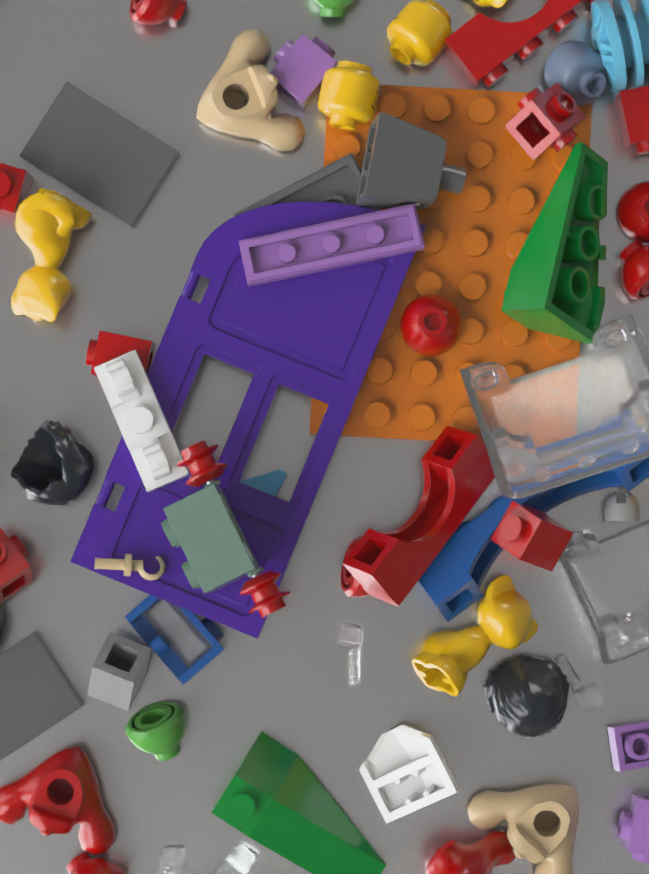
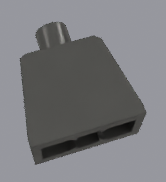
M380 112L369 126L355 205L395 208L415 203L416 209H427L436 201L439 190L456 194L461 193L466 179V168L444 163L447 141L443 137Z

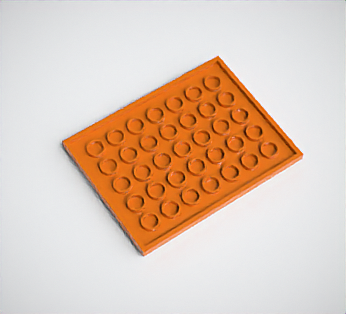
M380 85L375 114L369 122L357 123L355 130H344L329 125L330 117L326 116L324 167L353 153L362 170L370 123L382 112L443 137L447 141L444 163L466 168V179L460 194L439 190L437 199L427 209H417L419 223L426 225L422 235L425 249L415 252L341 436L435 441L445 427L450 426L478 435L484 444L567 448L575 443L580 342L528 329L502 312L501 309L511 268L575 143L583 142L590 147L592 103L578 106L586 116L573 129L578 136L558 153L551 147L535 160L531 159L505 128V125L521 110L517 103L529 92ZM380 207L381 210L390 209V208ZM425 294H437L449 299L459 310L462 319V332L457 343L446 353L437 356H425L413 351L405 343L400 331V319L405 307L413 299ZM311 398L309 435H317L329 405L314 398Z

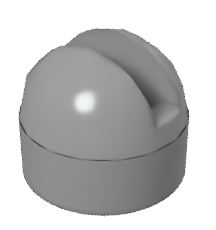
M626 491L625 503H618L617 492H614L607 498L604 507V522L640 521L639 502L633 494Z

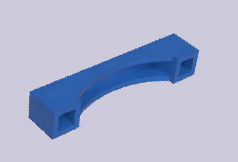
M624 410L616 417L604 420L594 433L580 443L568 446L561 453L560 457L547 467L532 472L522 485L508 495L497 497L491 502L487 510L472 521L461 523L418 580L446 621L449 622L483 597L480 586L490 567L503 551V548L492 541L491 537L512 500L546 513L568 500L592 491L624 486L629 492L649 477L648 435L630 414Z

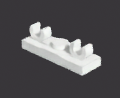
M133 350L94 367L146 491H154L190 475L187 467L176 466L178 462L183 460V457L137 351Z

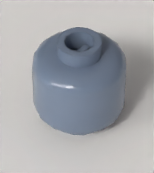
M570 40L560 44L551 52L544 68V80L548 88L558 83L564 91L568 92L575 99L578 106L594 102L602 95L609 82L606 75L607 72L602 66L600 53L582 41Z

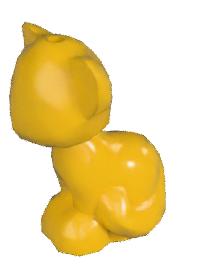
M40 188L35 194L28 196L19 205L15 218L16 232L31 249L35 258V266L27 269L20 276L17 287L14 289L11 297V308L15 315H25L39 322L44 320L53 322L56 320L58 312L68 301L72 293V284L59 270V267L66 257L73 230L84 228L92 217L91 212L53 190Z
M498 576L489 584L486 596L478 605V625L458 631L450 629L439 630L425 639L421 646L420 654L412 660L415 672L427 687L436 691L446 692L451 696H458L463 691L468 672L483 660L491 644L512 650L519 647L521 643L527 642L536 634L538 623L532 617L530 603L515 590L510 576Z

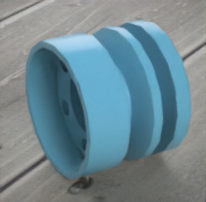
M594 0L591 3V39L593 49L600 53L602 66L607 72L608 88L612 93L624 90L627 77L633 87L643 85L644 64H648L649 67V0H636V11L634 12L628 0H613L612 8L608 0Z

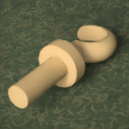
M125 554L124 559L95 557L94 569L124 570V576H131V571H138L141 577L152 581L157 580L163 575L165 562L161 556H156L155 558L160 563V571L151 575L143 569V560H132V554Z

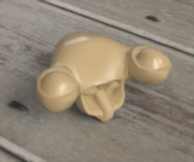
M258 29L243 30L233 40L227 57L203 92L197 106L196 118L206 127L217 132L235 137L255 139L277 151H291L303 142L305 127L297 116L287 113L272 116L271 111L277 103L276 87L278 86V79L270 74L263 65H259L265 62L272 50L269 38Z
M543 784L513 792L485 790L473 796L467 808L470 822L478 829L486 830L494 829L506 820L508 822L507 836L515 856L519 859H526L534 864L539 863L535 868V874H573L572 856L579 819V798L575 787L565 784Z

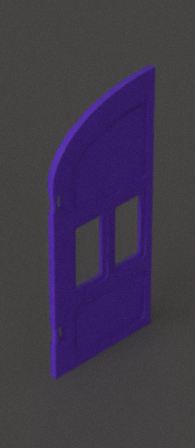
M290 202L259 207L243 212L224 222L207 237L199 249L147 374L172 433L205 355L254 374L218 463H227L228 466L223 475L216 480H220L221 484L219 487L222 489L259 567L264 569L260 574L267 571L281 573L280 578L276 581L278 589L415 252L248 287L239 241L379 210L330 202ZM420 224L423 235L426 225ZM200 276L210 280L201 304L191 300ZM279 385L329 404L289 502L240 483ZM122 435L106 473L104 483L92 507L70 562L258 639L267 616L261 618L258 610L249 614V610L254 605L251 595L239 594L243 584L252 579V577L249 578L247 575L212 593H204L201 587L193 589L181 565L188 561L181 546L177 548V546L173 547L161 525L162 521L168 519L163 508L205 487L186 486L185 483L190 478V473V475L154 491L147 492ZM117 483L125 486L116 510L112 511L105 507L114 485ZM125 554H132V560H143V569L146 573L153 575L160 571V563L155 557L161 556L165 562V571L160 578L152 581L141 577L138 571H131V576H124V570L94 569L95 557L124 559Z

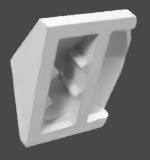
M406 724L399 725L381 734L367 760L363 762L359 769L386 824L461 790L433 735Z

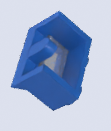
M152 595L145 598L124 617L182 685L188 682L224 650L219 643L224 635L210 619L205 618L200 622L193 612Z

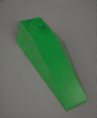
M583 142L575 143L511 268L501 311L528 329L587 344H596L605 305V287H598L599 261L606 260V245H600L599 220L607 216L608 162Z
M261 730L216 800L211 813L244 835L312 874H381L386 867L384 860L356 825L351 822L335 802L332 795L311 772L300 755Z

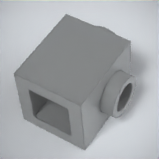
M109 632L92 666L87 695L129 711L146 677L151 648Z

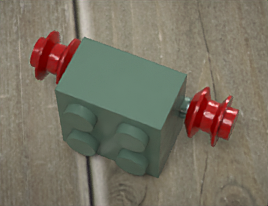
M205 440L198 442L180 452L183 460L178 462L176 466L188 467L191 476L186 481V486L197 488L204 486L205 488L163 508L168 519L162 521L161 525L173 547L177 546V548L182 547L188 561L181 565L193 589L201 587L204 593H212L248 575L252 579L243 584L239 594L251 595L254 605L249 610V614L258 610L261 618L285 607L286 604L283 597L291 593L290 591H279L276 581L281 576L280 572L267 571L260 574L264 569L259 567L225 495L219 487L221 484L220 480H216L223 475L228 465L227 463H216L213 453L218 448L217 444L208 447Z

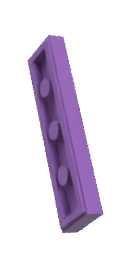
M415 203L239 241L248 287L425 249Z

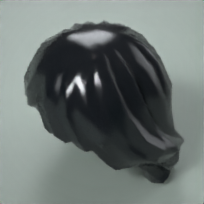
M45 420L39 429L35 431L34 438L28 440L29 445L24 448L18 463L13 467L11 477L17 479L29 500L46 505H67L75 501L88 486L94 469L93 456L86 445L73 436L70 428L61 425L59 421Z
M530 654L518 655L513 660H505L504 664L498 665L497 669L489 671L490 675L483 686L489 710L507 730L522 738H535L536 736L542 737L547 733H551L561 723L567 707L570 684L567 682V675L561 671V667L551 658L532 657Z

